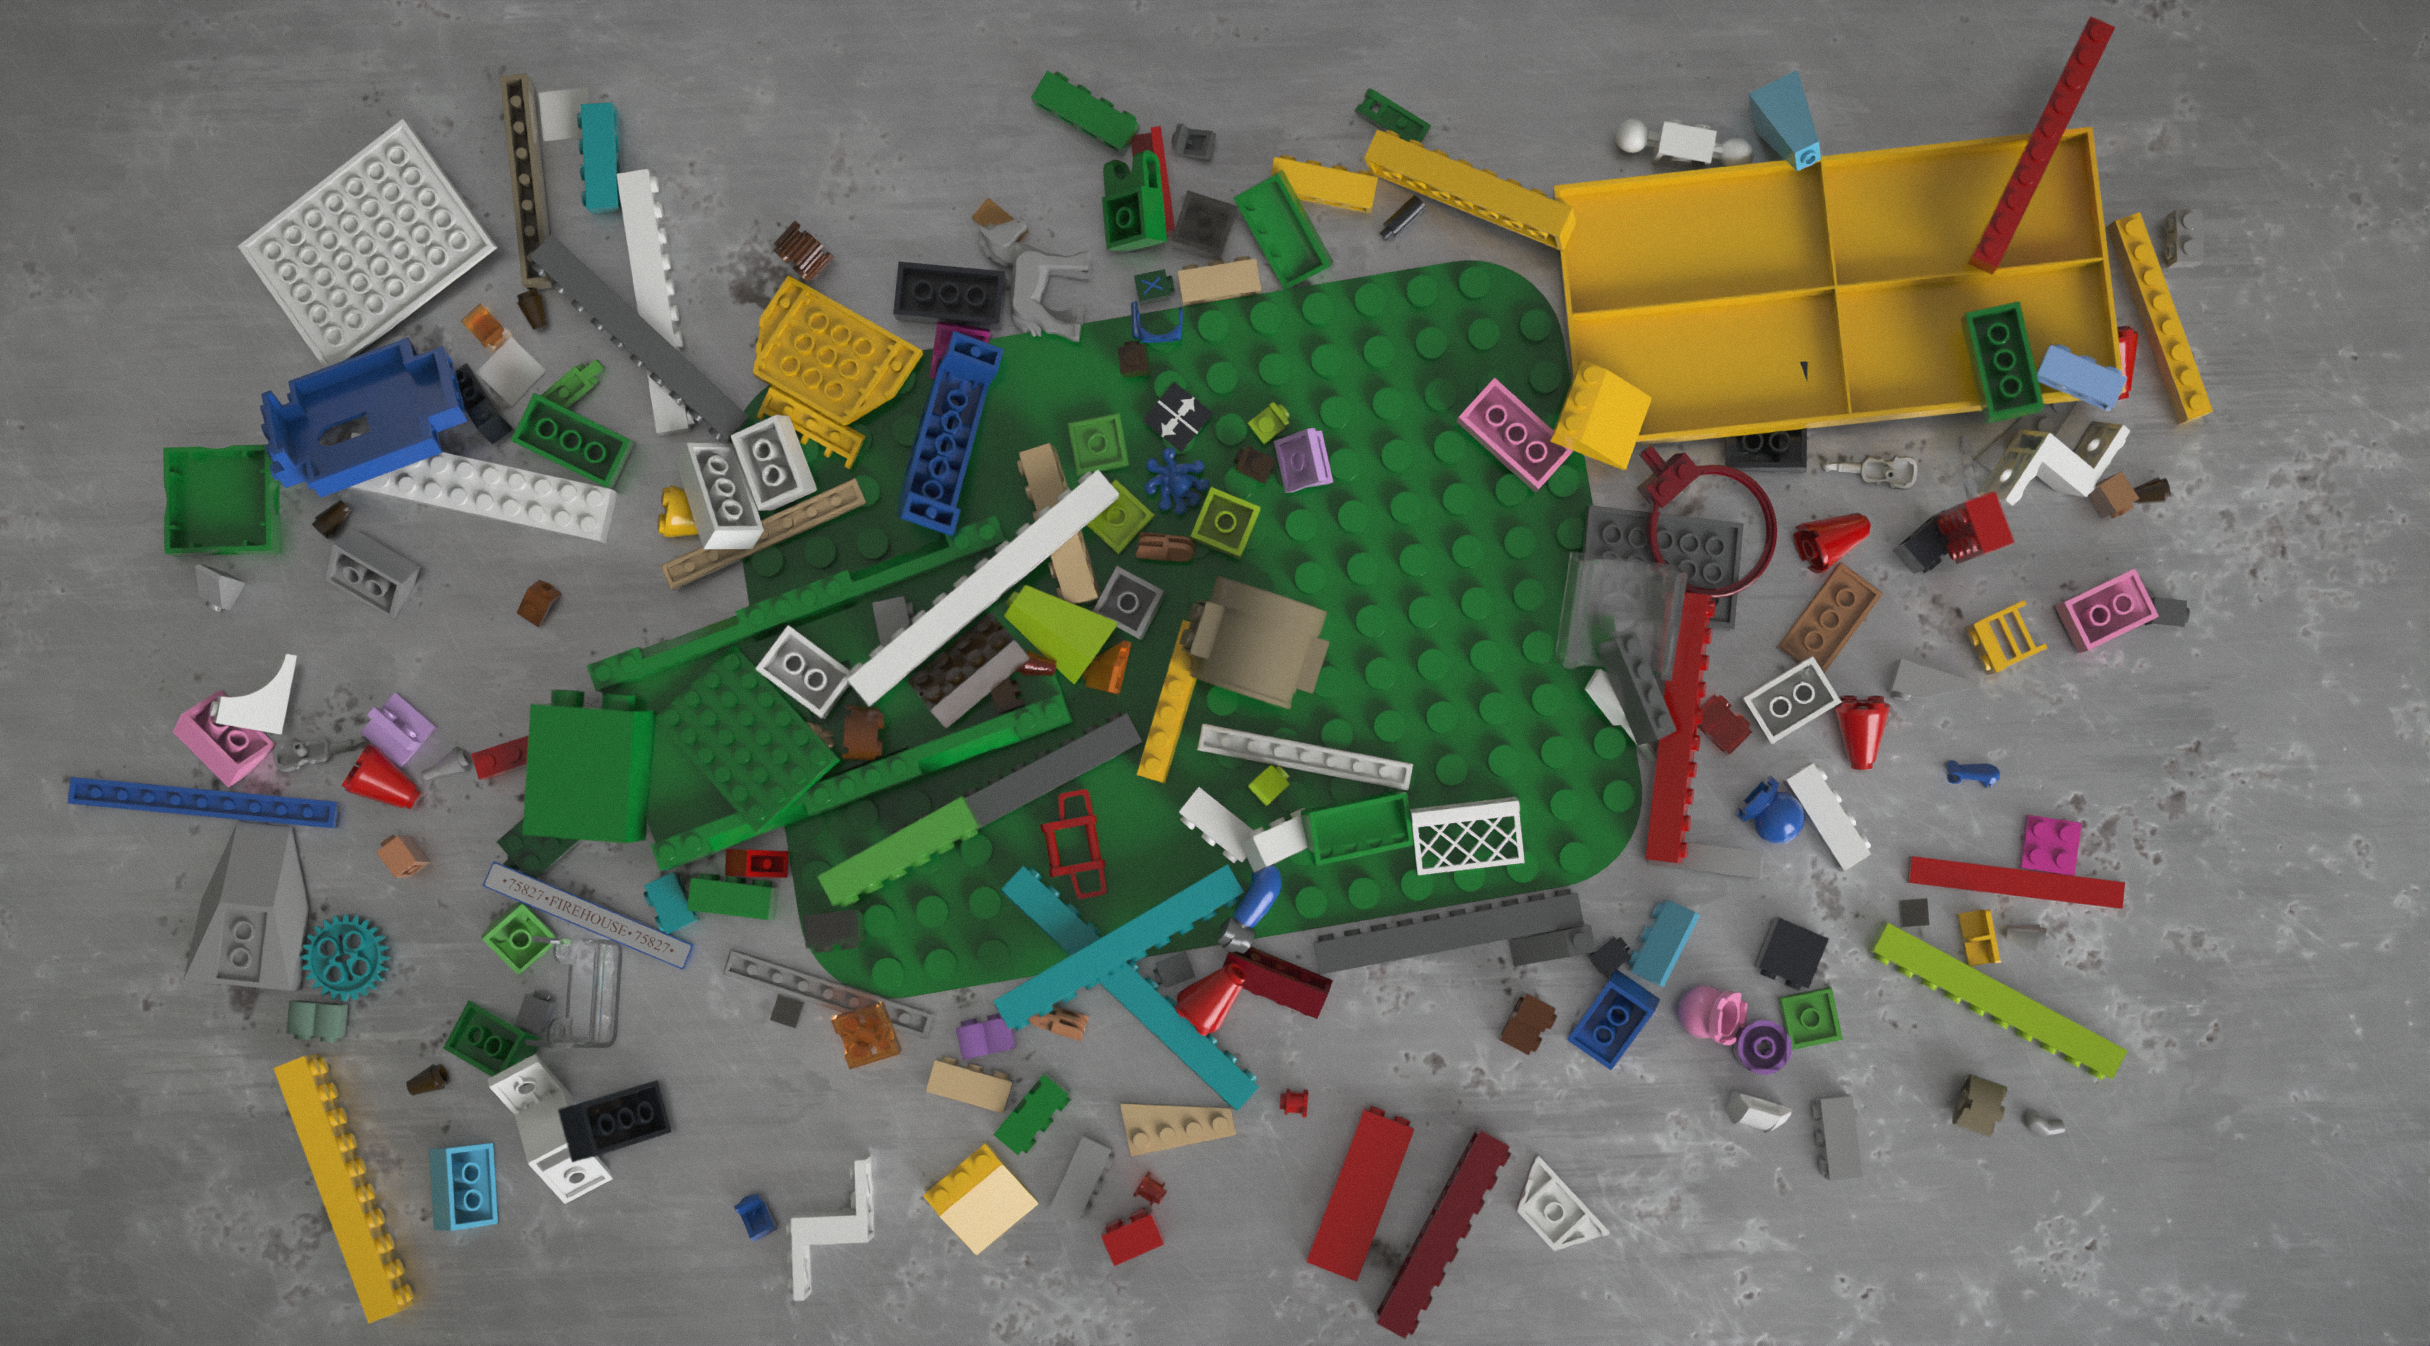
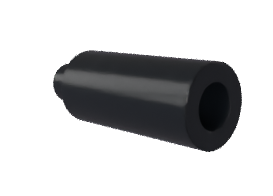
M1413 195L1383 223L1385 228L1379 235L1385 241L1391 236L1396 238L1427 207L1416 195Z

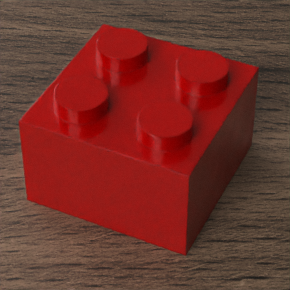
M1145 1207L1130 1213V1219L1122 1222L1118 1218L1105 1224L1106 1227H1104L1105 1229L1101 1237L1113 1266L1164 1245L1165 1237L1153 1209L1146 1211Z

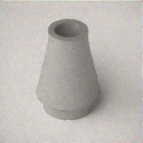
M2040 924L2007 925L2005 941L2013 942L2037 951V948L2044 949L2046 928L2040 927Z

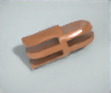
M1140 532L1136 557L1140 559L1185 562L1193 558L1196 546L1193 540L1185 536Z
M1052 1006L1054 1010L1041 1018L1038 1014L1029 1018L1030 1022L1036 1027L1081 1041L1089 1016Z

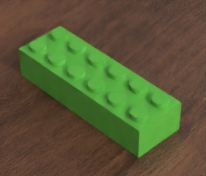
M960 797L817 876L832 905L847 907L858 901L859 897L857 895L863 891L866 894H870L883 887L881 881L887 878L891 881L907 873L905 868L908 866L919 867L931 860L930 854L934 852L942 854L955 847L953 844L955 840L961 838L962 841H966L977 835L978 831L976 829L981 827V824L967 798Z

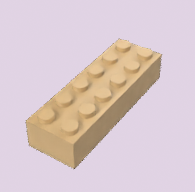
M1050 443L1020 452L1021 460L1017 461L1021 476H1024L1029 484L1025 486L1027 497L1030 502L1032 501L1033 505L1035 504L1037 510L1033 512L1035 522L1038 520L1036 515L1048 505L1050 508H1053L1059 503L1057 498L1068 489L1057 449ZM1080 530L1051 554L1052 562L1048 564L1052 577L1059 581L1060 588L1056 589L1058 598L1079 607H1085L1097 603L1101 592L1082 530Z

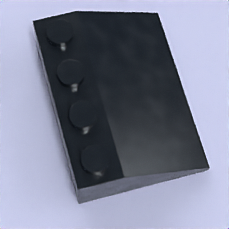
M1800 362L1807 380L1808 362ZM1807 428L1726 437L1725 466L1743 470L1806 472Z

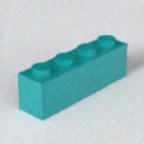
M612 102L580 104L581 113H577L578 128L582 129V139H579L578 146L580 155H583L584 165H580L581 180L585 181V191L581 192L582 205L591 214L622 212L617 174L621 173L617 108Z

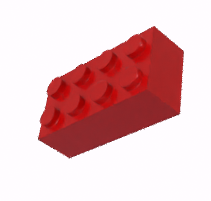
M1996 491L1965 501L1938 514V528L1942 535H1946L1949 543L1947 551L1950 558L1955 560L1956 565L2015 543Z

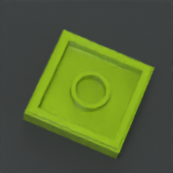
M1115 479L1111 485L1119 493L1118 499L1090 521L1087 526L1120 555L1155 515Z

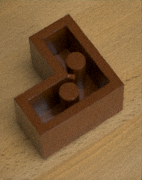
M1522 992L1498 1039L1527 1055L1531 1051L1536 1052L1542 1041V1038L1539 1037L1540 1033H1544L1546 1028L1550 1030L1556 1021L1557 1015L1554 1014L1556 1008L1528 993Z

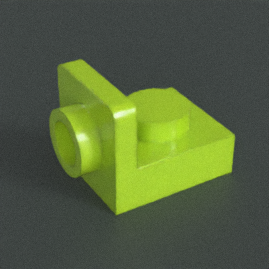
M1272 402L1268 408L1249 421L1248 426L1262 444L1265 445L1289 426L1288 418L1290 415L1281 404L1277 406Z

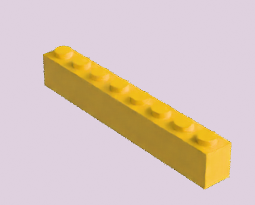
M2138 212L2115 220L2106 228L2178 424L2205 416L2213 412L2141 213Z

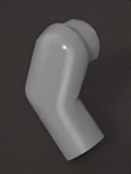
M2030 1111L2025 1115L2028 1129L2038 1136L2045 1137L2065 1132L2062 1119L2047 1122L2040 1117L2037 1111Z

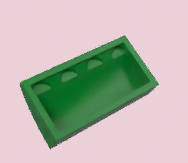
M1283 170L1274 173L1233 197L1284 290L1332 265L1333 260Z
M1397 790L1301 810L1305 837L1315 866L1414 845L1408 794L1404 791Z

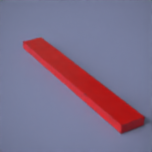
M1910 856L1908 883L2123 909L2125 882Z

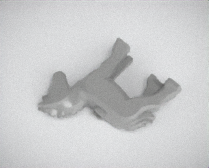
M1016 218L1010 222L994 225L992 222L988 226L978 224L980 230L977 234L979 238L978 245L982 247L981 251L984 252V256L991 258L993 263L1013 268V275L1008 274L1006 290H1010L1012 322L1025 333L1029 331L1033 337L1036 335L1041 337V331L1043 330L1047 334H1056L1072 342H1079L1086 306L1077 304L1068 310L1054 311L1044 306L1041 302L1046 291L1049 275L1084 280L1090 279L1091 262L1089 260L1091 251L1064 256L1048 254L1027 244L1018 243L1019 237L1027 230V222L1022 218Z

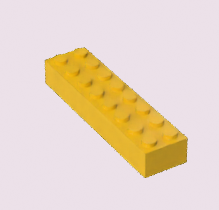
M1377 129L1364 157L1368 169L1373 175L1564 251L1576 225L1573 207H1570L1571 204L1561 198H1556V200L1550 199L1541 190L1531 188L1530 191L1521 187V183L1516 180L1507 178L1505 181L1498 178L1497 174L1491 170L1483 168L1480 171L1473 168V165L1466 160L1458 159V161L1448 158L1449 155L1441 150L1434 149V151L1425 149L1424 145L1416 140L1410 139L1408 142L1400 139V135L1391 130L1383 132Z

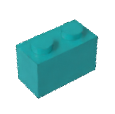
M671 872L644 885L646 892L643 893L645 900L650 907L654 906L658 915L655 916V921L661 931L665 930L666 934H671L700 920L696 911L687 910L689 895L678 872Z

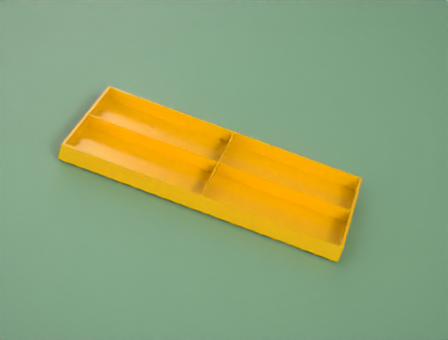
M2093 127L2065 130L1993 275L1968 264L2032 133L1821 156V160L1799 171H1796L1786 160L1554 185V200L1561 198L1571 204L1570 207H1573L1576 225L1564 251L1559 250L1572 380L1576 369L1581 361L1584 360L1609 370L1652 397L1635 446L1982 411L1961 318L1967 312L2019 301L2036 371L2046 349L2050 345L2055 346L2056 344L2068 347L2071 350L2070 353L2076 356H2089L2097 361L2096 364L2102 367L2112 366L2122 371ZM1800 362H1808L1807 380ZM2039 382L2044 404L2081 401ZM2123 386V389H2122L2120 395L2125 391V387H2124V386Z

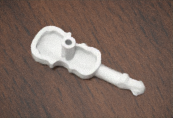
M1895 455L1889 461L1883 460L1881 457L1875 458L1870 456L1865 458L1862 463L1831 462L1829 459H1826L1822 462L1821 466L1825 472L1834 470L1837 472L1860 473L1863 480L1868 483L1877 482L1879 484L1882 481H1888L1891 488H1910L1915 483L1917 477V464L1909 456L1898 457Z

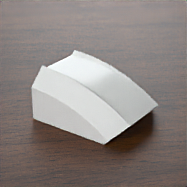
M1731 1090L1726 1112L1733 1124H1745L1762 1129L1764 1133H1768L1782 1125L1789 1118L1792 1108Z

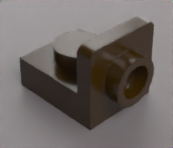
M1247 444L1245 450L1239 449L1233 463L1237 464L1236 472L1265 485L1276 459L1252 449V446Z

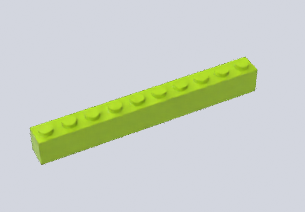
M1883 922L1868 951L1875 954L1874 960L1886 966L1889 962L1898 966L1897 972L1908 978H1912L1915 975L1922 979L1921 985L1933 991L1936 988L1945 991L1944 997L1957 1004L1960 1001L1969 1004L1968 1010L1983 1017L1984 1013L1994 1018L1992 1023L2006 1030L2008 1026L2016 1029L2018 1037L2028 1042L2034 1039L2042 1043L2040 1048L2052 1055H2055L2056 1051L2065 1056V1062L2079 1068L2080 1064L2089 1069L2088 1074L2101 1081L2104 1077L2114 1079L2128 1051L1890 923Z

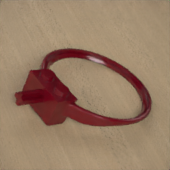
M1652 445L1643 449L1639 456L1652 470L1653 474L1641 483L1637 490L1650 504L1646 522V535L1653 558L1664 576L1684 592L1706 594L1712 596V598L1731 596L1752 585L1769 565L1777 541L1775 512L1763 488L1744 472L1729 466H1697L1686 453H1676L1665 462ZM1708 474L1731 478L1748 488L1758 500L1766 523L1764 549L1754 568L1738 582L1716 589L1696 587L1676 576L1665 563L1657 540L1659 507L1664 508L1700 475Z

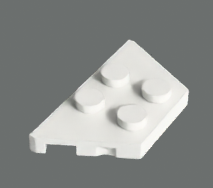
M1537 1155L1516 1211L1553 1251L1573 1244L1587 1242V1240L1600 1236H1607L1610 1233L1609 1230L1541 1157Z

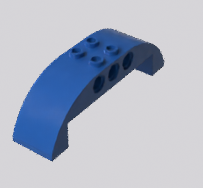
M953 331L937 368L919 421L899 495L897 509L899 518L950 536L954 534L961 510L956 508L988 387L998 372L1004 349Z

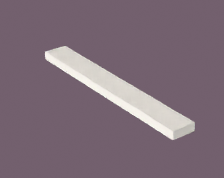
M1202 724L1197 749L1199 751L1407 791L1413 768L1411 763Z

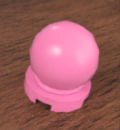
M1697 985L1689 989L1681 997L1678 1005V1017L1685 1031L1696 1038H1712L1716 1043L1732 1045L1738 1040L1735 1036L1739 1028H1744L1748 1015L1747 1003L1741 1000V993L1734 991L1722 992L1713 986Z

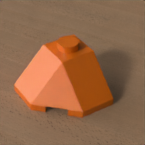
M1122 641L1094 658L1083 674V681H1086L1085 686L1120 695L1132 643Z

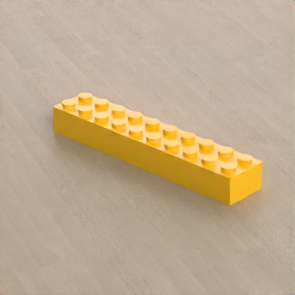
M317 1053L297 1058L273 1068L368 1324L413 1305L412 1289L409 1284H405L403 1279V1265L400 1259H396L393 1249L395 1245L393 1238L389 1233H386L384 1228V1214L375 1204V1190L372 1184L366 1180L364 1174L366 1173V1166L362 1158L357 1156L355 1150L357 1147L356 1139L351 1132H348L345 1124L347 1122V1115L342 1107L339 1108L336 1099L338 1097L337 1088L333 1082L329 1081L326 1073L329 1071L326 1060Z

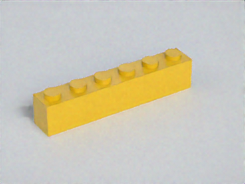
M1185 620L1181 624L1137 772L1139 776L1166 783L1196 683V678L1190 676L1196 662V655L1182 651L1183 645L1180 644L1184 629H1189L1191 623Z

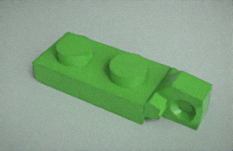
M597 359L587 367L583 363L574 366L541 396L566 408H570L598 382L595 376L605 367Z

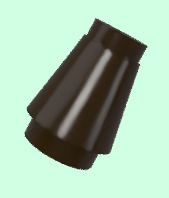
M537 289L517 295L519 301L517 305L531 325L532 330L548 325L542 294H539Z
M2157 477L2135 487L2134 491L2139 499L2134 501L2132 505L2165 503V500L2171 499V491L2167 479Z
M339 500L314 517L316 520L311 525L328 539L331 535L335 536L352 510L343 501Z
M432 1064L411 1080H408L406 1086L412 1096L441 1090L449 1083V1075L442 1064Z

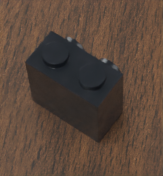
M1775 917L1755 967L1761 969L1760 975L1775 980L1776 976L1786 980L1784 985L1800 991L1801 987L1809 988L1829 938L1782 918Z

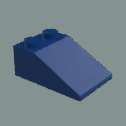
M1615 970L1598 992L1567 1040L1612 1070L1651 1018L1660 999L1619 970Z

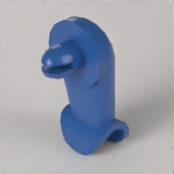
M1950 760L1947 763V771L1949 772L1947 780L1952 784L1961 783L1962 779L1977 780L1983 783L1985 788L1988 787V784L1991 788L1993 783L2000 779L1999 769L1991 764L1959 765L1954 760Z

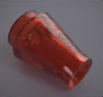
M1027 649L1025 653L1030 659L1016 670L1022 676H1054L1057 661Z

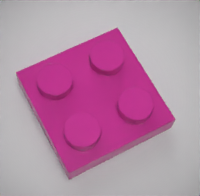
M2026 815L2019 868L2075 876L2082 823Z

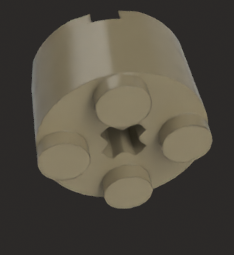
M1969 1074L1959 1090L1962 1094L1959 1102H1955L1952 1123L1960 1128L1991 1137L1995 1121L2001 1122L2004 1115L2005 1107L2001 1106V1102L2005 1099L2007 1086Z

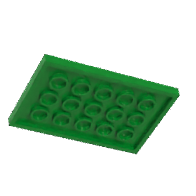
M735 644L655 717L657 722L759 835L840 761L763 674L756 670L754 664Z

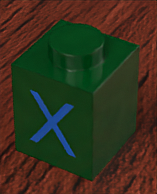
M1165 269L1134 275L1140 306L1171 300L1170 292L1175 291L1172 275L1166 276Z

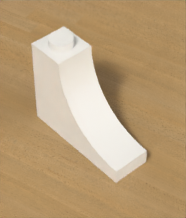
M282 653L274 673L257 689L239 696H217V700L212 701L209 716L213 717L212 722L282 734L297 656Z

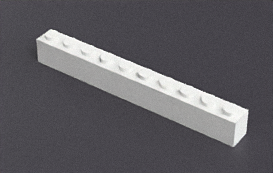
M648 169L617 174L638 314L680 352L679 347L683 346L681 331H677L675 321H679L677 305H673L671 295H675L673 280L668 278L667 269H671L669 254L664 252L663 244L667 243L665 228L660 226L659 218L663 217L661 202L656 200L655 192H659L657 176H653ZM647 369L656 433L660 437L692 432L691 425L695 424V419L688 413L691 409L684 402L681 406L669 396L671 390L665 385L659 387L649 377L652 373Z

